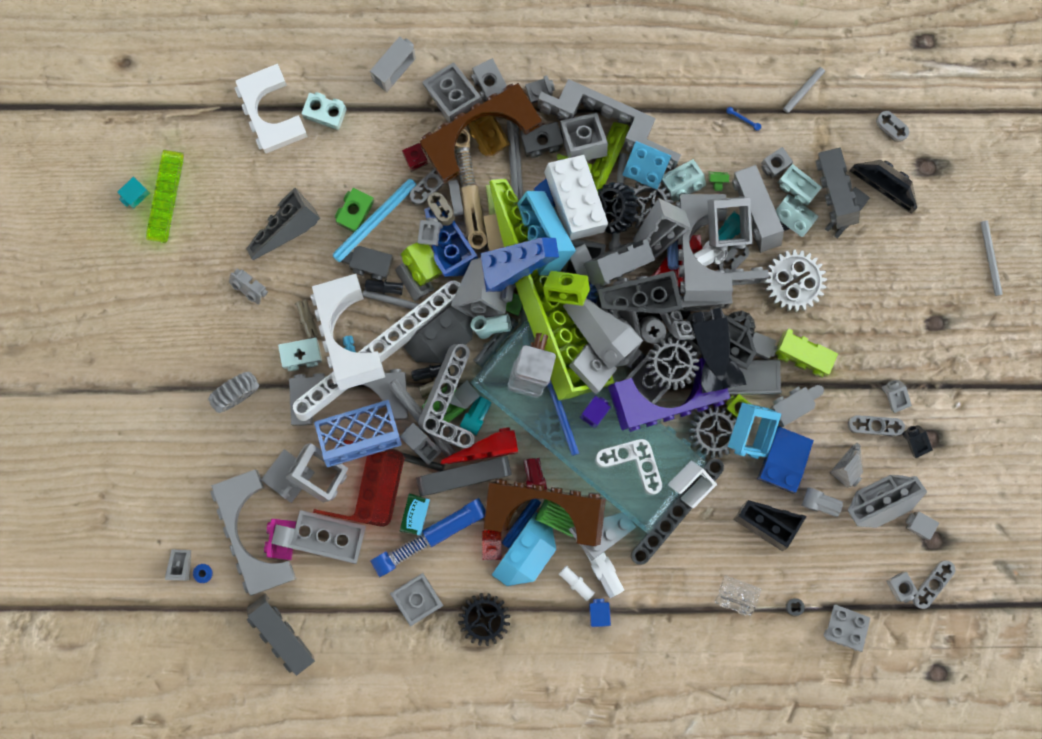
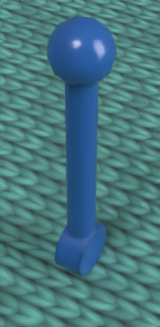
M732 107L726 109L728 114H733L750 124L754 130L759 131L761 129L760 123L750 121L735 112Z

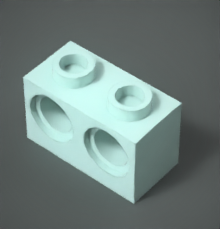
M315 92V94L309 93L302 116L307 120L339 130L347 109L341 100L335 98L329 100L326 99L325 95ZM315 103L321 104L318 110H312L311 107ZM333 109L339 111L335 117L329 116V112Z

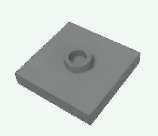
M589 342L569 365L595 394L600 392L617 370L615 367L609 369L593 350Z
M424 573L390 593L410 627L444 606Z

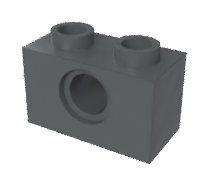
M558 122L542 125L527 135L521 131V139L526 157L536 158L541 156L543 152L555 153L560 151V148H563V140ZM544 137L548 142L545 145H540L537 140Z

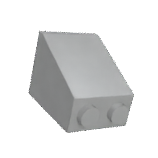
M481 257L471 260L451 306L472 318L476 316L487 318L505 314L507 302L501 300L502 291L486 292Z

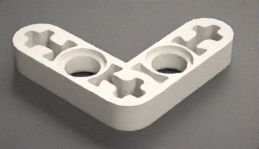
M639 439L606 448L597 453L595 462L601 468H608L635 460L644 491L648 495H655L662 489L661 478L648 441ZM639 444H641L642 447H646V449L643 451L644 457L648 455L649 458H644L641 461L639 460V458L643 457L642 452L637 451ZM619 449L627 450L628 457L626 459L618 456ZM611 451H614V458L608 459L607 464L604 461H600L602 454L607 457L612 455ZM644 462L652 465L651 472L643 471L642 464ZM652 474L655 475V477L651 478L652 483L657 484L655 491L652 488H648V485L651 484L650 478L645 479V477Z

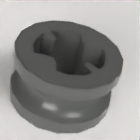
M793 598L787 602L786 610L789 614L799 616L804 612L805 606L802 600ZM798 602L800 610L792 612L791 608L793 607H790V605Z

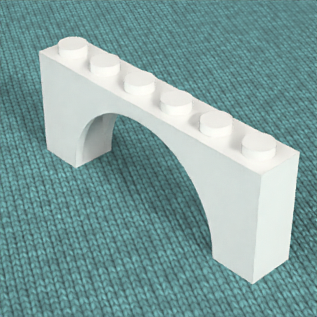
M353 274L312 286L314 294L311 295L313 305H317L318 308L314 311L317 321H321L322 324L319 325L320 334L322 337L325 336L326 339L322 342L325 352H329L330 355L327 357L329 368L334 370L331 373L333 383L338 384L341 391L384 378L385 373L378 351L372 353L351 352L342 348L333 339L334 326L341 313L350 305L364 299L357 275Z

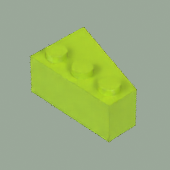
M789 328L782 333L775 352L779 360L794 362L797 368L802 370L810 369L813 371L812 374L821 378L830 375L838 353L820 344L808 341V338L805 336L801 338L792 334L793 330Z

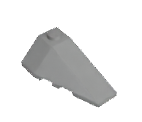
M588 299L585 300L583 306L565 304L563 306L593 350L609 369L613 368L643 341L629 324L623 323L615 318L614 315L605 312Z
M859 443L853 444L830 472L847 488L852 485L855 487L862 479L860 477L863 473L861 445Z

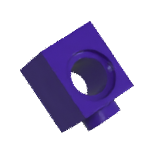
M595 395L579 418L595 429L611 407L606 399L603 397L598 398Z

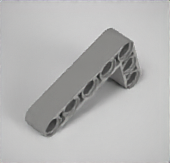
M453 344L446 353L419 418L418 427L421 431L455 446L469 448L474 443L473 434L443 420L470 354L469 348L466 345ZM458 347L462 350V355L459 358L455 354ZM451 365L455 369L453 375L448 373V368ZM443 383L447 385L445 393H442L440 390ZM438 401L440 408L434 411L433 404ZM428 419L432 421L430 429H427L425 426ZM447 426L449 428V434L445 437L443 435V429ZM465 434L466 442L461 444L460 437Z

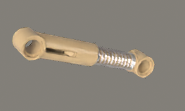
M463 129L459 136L465 137L466 141L462 144L456 142L455 145L457 164L461 173L460 184L462 186L459 190L468 242L474 252H481L486 249L487 236L479 188L474 185L475 179H473L474 176L472 175L474 173L472 172L473 169H471L473 167L470 162L471 156H469L471 154L469 152L471 148L470 135ZM472 214H475L476 218V231H474ZM476 237H480L483 240V243L479 246L472 243Z

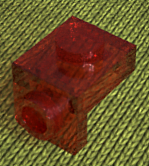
M493 530L482 531V560H502L501 532Z

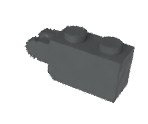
M357 246L341 262L348 264L354 274L363 276L365 273L371 275V278L374 280L382 281V278L386 280L388 278L393 256Z

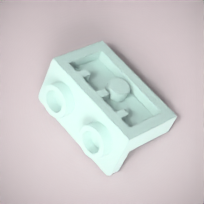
M694 159L664 174L661 180L668 192L671 193V200L673 202L680 200V194H691L706 186L705 176Z
M789 193L775 210L779 220L801 237L807 233L819 217L805 205L799 204Z

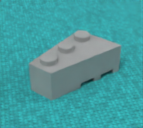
M658 198L635 234L633 241L648 238L654 258H657L691 228L686 211Z

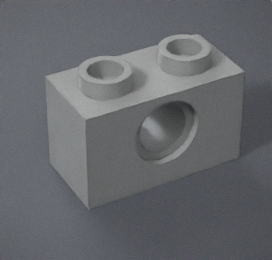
M493 58L472 68L473 74L471 78L475 85L479 84L482 90L479 93L484 102L488 101L487 98L492 94L497 93L498 95L504 91L503 89L507 85ZM491 79L495 83L492 86H486L484 82Z

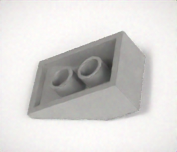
M454 62L422 82L449 123L454 121V118L460 113L464 112L466 114L471 111V107L475 104H483L479 93Z

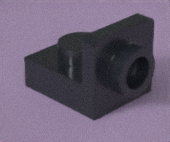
M919 425L911 426L902 433L903 437L908 441L913 457L918 458L933 451L926 430Z

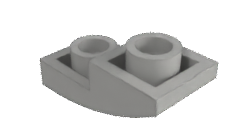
M680 310L664 314L660 313L664 324L678 340H693L696 338L690 321L683 320Z

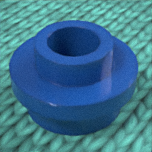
M199 564L193 570V577L199 583H207L213 576V571L207 564ZM201 570H204L206 572V575L204 577H201L199 575V572Z

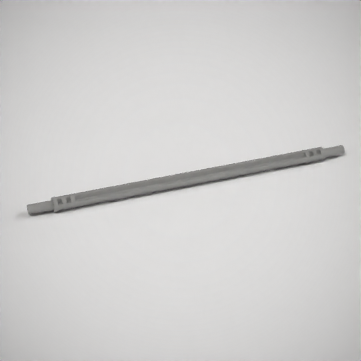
M507 120L508 141L511 144L509 145L511 187L519 202L523 196L519 128L516 124ZM522 307L523 346L531 347V342H534V335Z

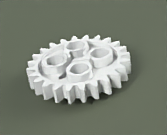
M793 250L792 255L786 251L785 257L781 254L778 255L779 261L776 259L772 260L774 266L769 265L767 267L771 272H768L769 279L764 283L769 284V287L765 290L772 292L769 298H776L774 304L781 302L780 308L787 305V311L794 307L795 312H797L799 307L805 311L806 304L810 308L813 307L812 301L815 303L819 302L817 296L822 297L824 295L820 290L826 289V286L822 283L827 281V278H822L826 271L819 270L822 264H815L818 258L811 260V253L805 257L803 250L799 255H797L796 250ZM794 264H800L803 267V271L797 272L794 269ZM807 271L810 272L808 276L802 278L798 283H794L787 289L781 290V287L787 285L793 279L800 277ZM778 274H785L787 281L781 282L778 279ZM811 280L813 287L807 288L804 285V281ZM790 289L796 291V298H791L788 295Z

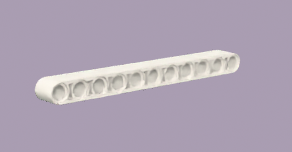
M457 281L446 283L358 353H372L376 348L381 347L384 350L378 354L381 362H383L451 306L455 294L452 295L449 292L454 289L458 290L460 283ZM437 301H442L443 305L436 306L434 305V303ZM421 313L429 314L425 318L419 316ZM407 324H412L414 326L412 329L409 330L404 328ZM392 336L399 337L396 341L389 340ZM329 374L294 402V413L299 420L306 421L347 389L340 391L339 386L334 389L329 388V385L333 383L331 374ZM316 395L323 396L319 401L313 400ZM301 407H307L304 413H300L298 410Z

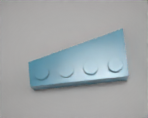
M526 191L517 204L523 224L528 227V241L542 237L556 238L559 258L542 268H538V274L549 275L550 271L560 272L576 250L545 191Z

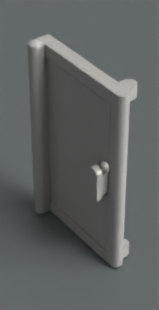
M752 360L747 370L740 368L747 385L728 388L730 395L782 394L780 360Z

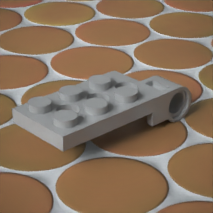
M300 510L295 529L276 524L271 544L357 564L366 526ZM301 526H308L310 528V534L307 537H302L299 534ZM321 530H326L329 533L327 541L322 542L318 539V533ZM339 535L347 536L348 543L345 546L337 544V537Z

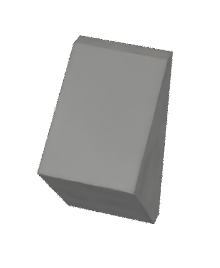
M171 550L165 580H190L191 550Z

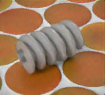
M651 315L644 317L640 321L639 326L644 340L655 344L665 338L666 328L659 318ZM652 326L655 327L653 333L650 332Z

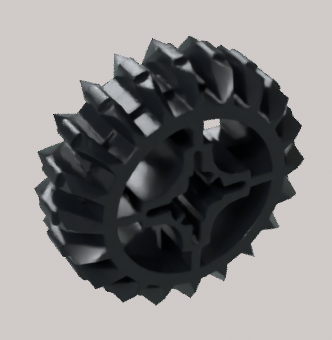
M611 182L609 185H603V189H598V196L608 221L605 229L607 233L619 234L627 231V227H632L631 221H636L634 217L635 214H638L636 207L640 205L636 203L638 197L634 196L635 191L630 189L631 187L620 182Z
M480 593V600H477L476 596L473 595L472 599L474 602L471 603L469 600H466L469 607H461L466 612L465 614L459 613L458 616L464 617V620L459 621L458 624H465V627L461 628L460 631H468L465 635L466 639L470 635L473 636L471 643H474L475 639H479L478 645L481 646L482 640H486L485 644L489 646V639H492L493 643L496 644L495 637L498 636L502 640L503 636L500 632H508L503 627L504 625L510 626V622H505V619L510 618V614L504 615L508 607L503 609L500 607L504 604L503 600L497 604V596L492 601L490 600L491 594L488 593L487 599H483V593ZM481 603L491 604L497 610L492 613H486ZM475 606L478 618L468 623V615ZM479 610H481L485 617L494 615L488 620L489 629L484 623L475 624L481 619ZM501 616L500 626L493 632L491 621ZM482 626L486 629L488 636L478 635L472 629Z

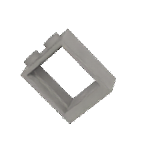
M399 36L370 70L372 80L386 92L390 90L416 59L413 48L414 44L407 38L403 40Z
M733 197L707 200L709 246L716 247V250H727L728 246L746 248V244H752L751 198ZM739 207L741 238L718 239L717 208Z
M311 443L304 445L285 478L323 503L332 501L338 493L336 489L339 484H342L347 477L346 472L348 468L343 464L331 466L338 472L327 491L324 492L301 477L312 455L324 462L322 450Z

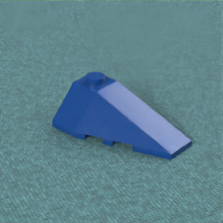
M430 207L424 209L426 219H436ZM444 211L441 212L443 217L448 218ZM455 221L448 226L443 225L442 229L440 228L438 246L432 245L435 262L445 277L464 276L471 260L478 259V256Z

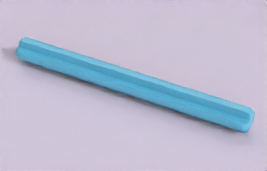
M408 179L333 253V258L341 262L411 192L416 183L412 179Z

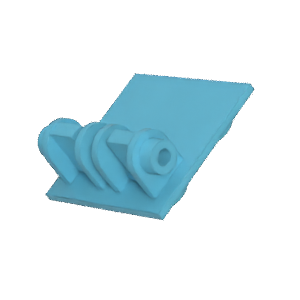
M636 141L622 175L657 190L671 155Z

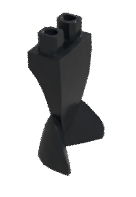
M721 307L710 310L712 320L705 321L703 311L692 314L693 324L691 326L696 336L695 341L705 361L701 377L702 394L747 385L743 372L729 358V325Z

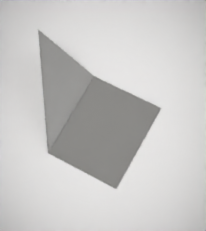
M466 381L454 392L450 404L466 409L479 395L471 384Z

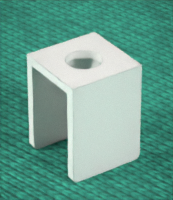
M690 461L668 484L677 493L682 494L699 475L702 476L681 497V500L691 508H695L717 485L706 471L693 461Z

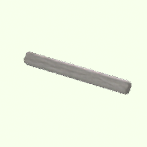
M397 379L393 380L388 385L389 388L418 422L423 410ZM428 419L425 423L427 429H430L432 427V421L430 419ZM427 434L445 457L454 454L455 450L448 442Z

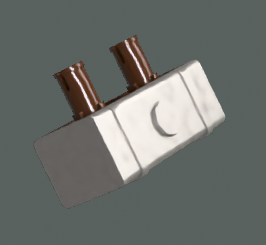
M536 333L535 341L531 342V347L525 345L520 350L510 373L509 391L534 398L542 395L544 388L549 384L556 358L554 353L544 351L548 339L546 334L543 335L540 341L542 333Z

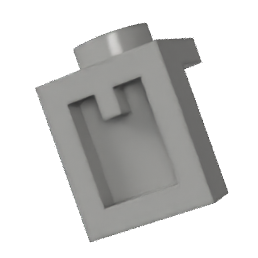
M547 75L543 76L541 80L525 84L531 104L538 102L541 91L550 96H553V91H555L553 81L549 80Z
M427 218L426 221L420 220L417 243L438 246L440 228H443V224L435 218Z
M893 380L888 382L887 385L882 386L883 391L887 394L891 411L896 413L912 406L907 387L900 380Z

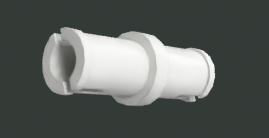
M568 566L564 567L558 574L585 601H588L595 592L583 582V578L578 577Z

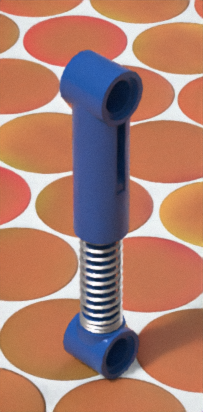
M480 498L424 529L420 537H414L415 540L411 539V542L408 541V544H402L403 547L399 546V549L396 548V551L393 550L389 553L386 551L370 560L380 578L396 569V565L400 564V561L403 562V559H409V556L412 557V554L415 555L418 551L421 552V549L424 550V547H434L467 526L485 517L486 509Z

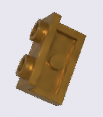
M495 116L482 117L468 124L471 136L477 140L479 144L478 149L485 156H494L511 145Z

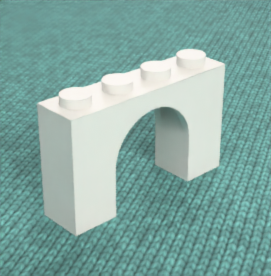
M278 64L235 80L237 84L235 91L238 98H243L245 104H242L245 115H250L252 121L248 123L252 132H256L258 138L255 140L260 150L263 149L267 154L308 137L299 115L277 124L267 123L258 115V104L262 97L287 86Z

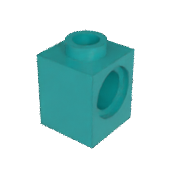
M134 176L117 191L121 196L119 200L126 207L130 205L133 209L150 194Z

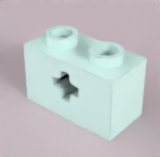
M316 337L278 345L282 367L288 369V371L299 370V366L304 365L307 368L316 367L319 362H322L319 342ZM299 351L305 354L301 360L296 357V355H299Z

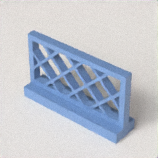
M389 400L314 422L323 459L327 467L402 445ZM387 407L388 412L384 418L376 414L378 409ZM366 413L370 415L366 423L357 420L360 414ZM373 417L382 421L377 429L369 426ZM348 419L351 421L347 429L339 426L341 420ZM354 423L363 426L359 434L350 431ZM387 423L393 427L394 431L384 433L381 429ZM328 424L332 428L327 435L321 432L320 426ZM336 428L344 432L340 440L331 437ZM366 429L375 432L372 438L366 439L362 437ZM348 434L356 438L349 445L343 442ZM329 440L337 443L334 449L326 451L325 445Z

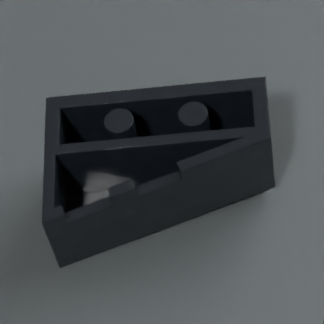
M748 500L742 505L734 520L774 547L784 551L791 544L807 516Z

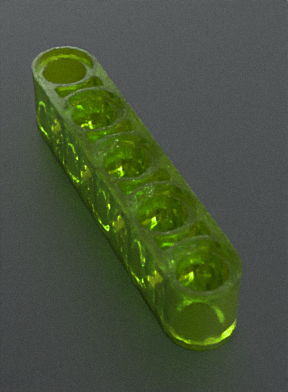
M163 150L147 226V240L167 243L184 160L182 152Z

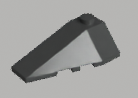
M294 188L278 204L280 208L274 216L270 215L267 219L269 222L266 228L259 230L246 248L252 260L307 232L320 219L315 208L298 189Z

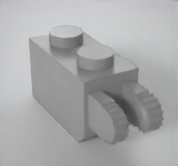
M817 385L809 390L806 387L803 389L797 387L789 392L791 396L786 399L781 396L773 401L774 406L770 407V409L781 413L779 420L781 427L813 410L816 404L814 400L823 394L824 387Z

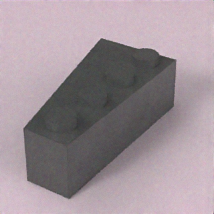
M841 147L819 152L818 160H815L817 170L822 172L823 177H820L822 188H826L827 191L825 195L827 206L831 205L832 212H829L831 222L836 224L837 229L858 224L860 209L856 204L854 191L851 192L850 176L846 175L847 167Z
M265 593L247 607V616L249 617L247 621L252 628H258L261 632L259 636L265 643L269 642L271 644L273 654L277 658L281 657L285 663L283 665L289 673L293 672L297 676L315 662L314 656L300 637H295V632L287 621H282L283 617L277 607L269 605L268 600L270 598Z

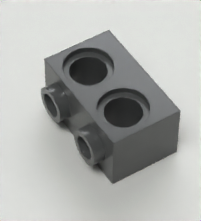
M414 423L407 427L400 436L428 465L442 452Z

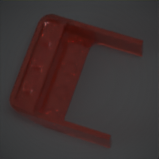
M344 439L343 442L349 445L354 441ZM388 449L367 456L356 509L352 516L314 509L313 513L379 527L389 525L392 521L404 465L403 454L398 450Z

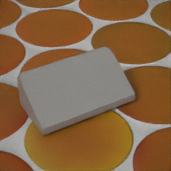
M404 263L395 269L414 301L419 300L434 290L430 282L420 287L418 282L413 279L410 269Z

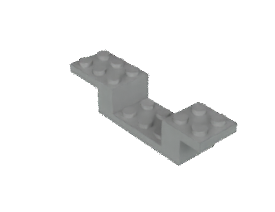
M568 79L559 99L541 91L537 107L540 109V112L546 115L553 114L557 116L559 121L574 118L582 103L585 108L591 111L594 109L600 111V114L606 118L613 117L619 123L631 125L623 145L626 151L631 153L635 142L638 141L671 155L666 169H675L681 154L647 139L656 118Z
M763 267L751 268V271L745 272L744 269H734L731 273H725L724 270L716 271L732 274V286L764 283L769 278L768 270H763ZM648 276L636 277V280L646 278ZM619 278L617 282L613 283V286L630 282L629 278ZM681 296L683 309L680 312L703 311L720 307L721 309H728L733 303L732 297L731 301H684V296ZM636 312L637 315H641V314H655V313H648V312Z

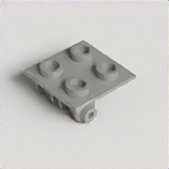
M284 449L261 480L284 499L292 503L302 489L285 478L296 457ZM306 466L301 477L309 481L315 472Z
M834 604L828 629L825 630L824 637L828 641L830 640L844 647L847 646L855 651L863 652L870 617Z

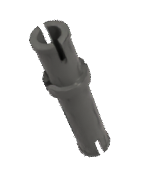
M510 316L512 323L510 331L495 334L488 343L483 345L484 348L473 359L477 365L483 368L492 355L495 356L496 350L514 328L518 326V322Z

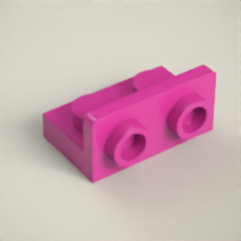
M271 519V522H268L266 533L269 534V541H266L264 545V553H267L266 557L292 560V548L271 544L276 524L295 529L297 521Z

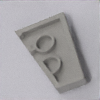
M626 512L605 517L603 520L601 545L595 547L580 544V546L592 561L635 529L636 526ZM571 527L569 531L577 540L576 529Z

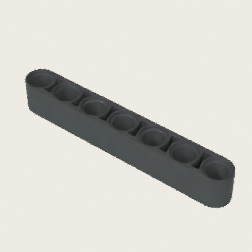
M714 458L709 460L703 466V469L715 482L724 471V464L721 460ZM712 462H715L719 465V471L717 473H713L710 470V464ZM701 475L676 498L631 553V559L634 563L639 565L647 563L691 511L692 508L683 502L681 497L697 482L699 477H702ZM675 506H679L682 509L680 517L673 515L672 511ZM663 521H667L670 524V529L667 532H663L660 529V524ZM650 536H655L658 540L657 545L654 547L648 544ZM639 550L645 553V559L641 562L635 558V554Z

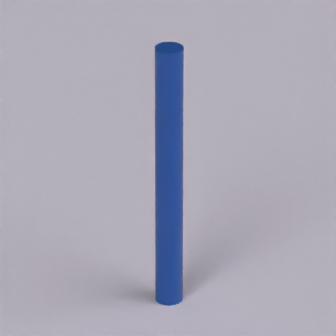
M549 381L548 388L571 455H578L579 451L562 402L558 400L552 382Z

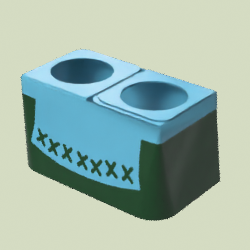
M409 493L399 532L421 535L429 499Z

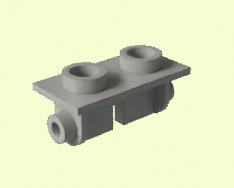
M236 269L234 273H231L229 283L235 290H240L244 293L248 300L259 305L261 298H264L268 293L266 287L257 280L250 284L249 282L253 277L242 269Z

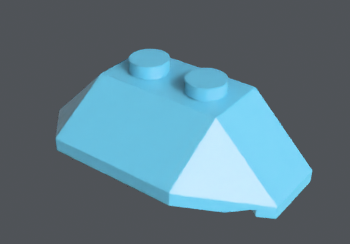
M537 512L534 513L492 573L493 577L506 586L534 582L556 551L553 528L535 520Z

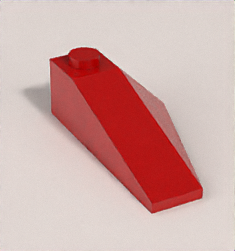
M510 427L500 428L499 432L472 444L469 448H464L441 460V464L446 465L518 454L515 430H510Z

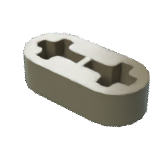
M439 192L430 194L427 202L438 222L444 226L452 224L455 216L444 196ZM434 200L439 201V203H440V206H439V207L437 206L436 203H434ZM444 211L448 218L443 217L441 212Z

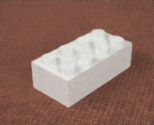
M581 155L548 163L544 173L561 223L570 240L604 233L608 221L585 156Z

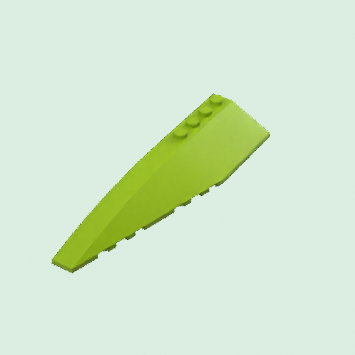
M506 179L489 181L504 247L528 241V227L523 224L517 204L519 199ZM536 269L530 275L519 279L515 285L534 337H536V333H542L541 341L543 335L546 334L548 339L544 351L556 355L550 379L557 398L560 401L593 392L569 366L588 341L563 307L566 303L546 301L543 286L548 275H539ZM612 376L603 388L615 383Z

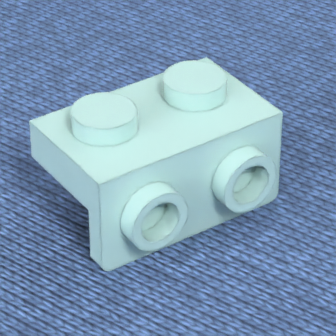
M793 164L777 182L784 192H790L795 196L794 199L799 204H805L806 206L822 188Z

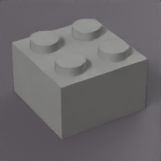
M597 113L560 121V133L568 158L584 155L587 161L607 156L608 142Z

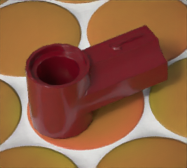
M540 457L524 460L527 477L526 485L532 487L533 484L544 485V489H547Z

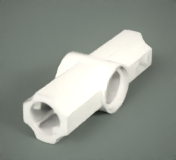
M604 552L592 561L587 555L592 564L593 572L597 579L601 581L609 598L625 591L615 573L616 570Z

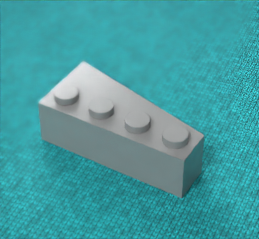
M754 165L734 172V180H732L734 190L738 191L739 197L751 198L752 232L760 253L781 246L784 230L757 166Z

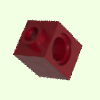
M420 143L402 150L411 172L428 165Z

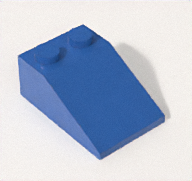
M777 426L768 457H765L757 480L792 494L796 493L814 440Z

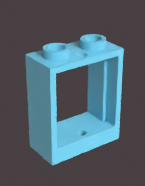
M742 403L728 447L734 449V453L740 456L748 454V456L759 459V456L768 457L781 413L770 408ZM754 417H762L753 446L746 445Z

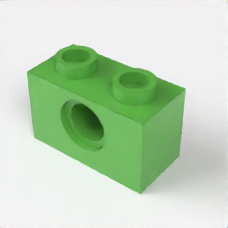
M352 188L351 192L348 191L343 200L345 204L343 208L337 210L335 218L337 225L354 233L364 223L374 203V198ZM356 206L359 210L356 214H350L348 212L349 208Z

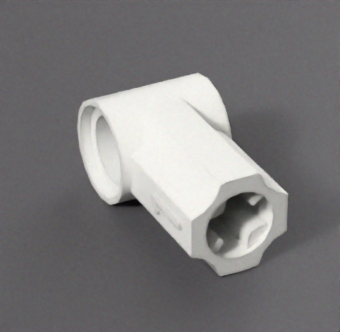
M708 241L702 250L693 255L706 267L713 262L716 264L722 263L726 259L728 251L716 250V247L709 246Z

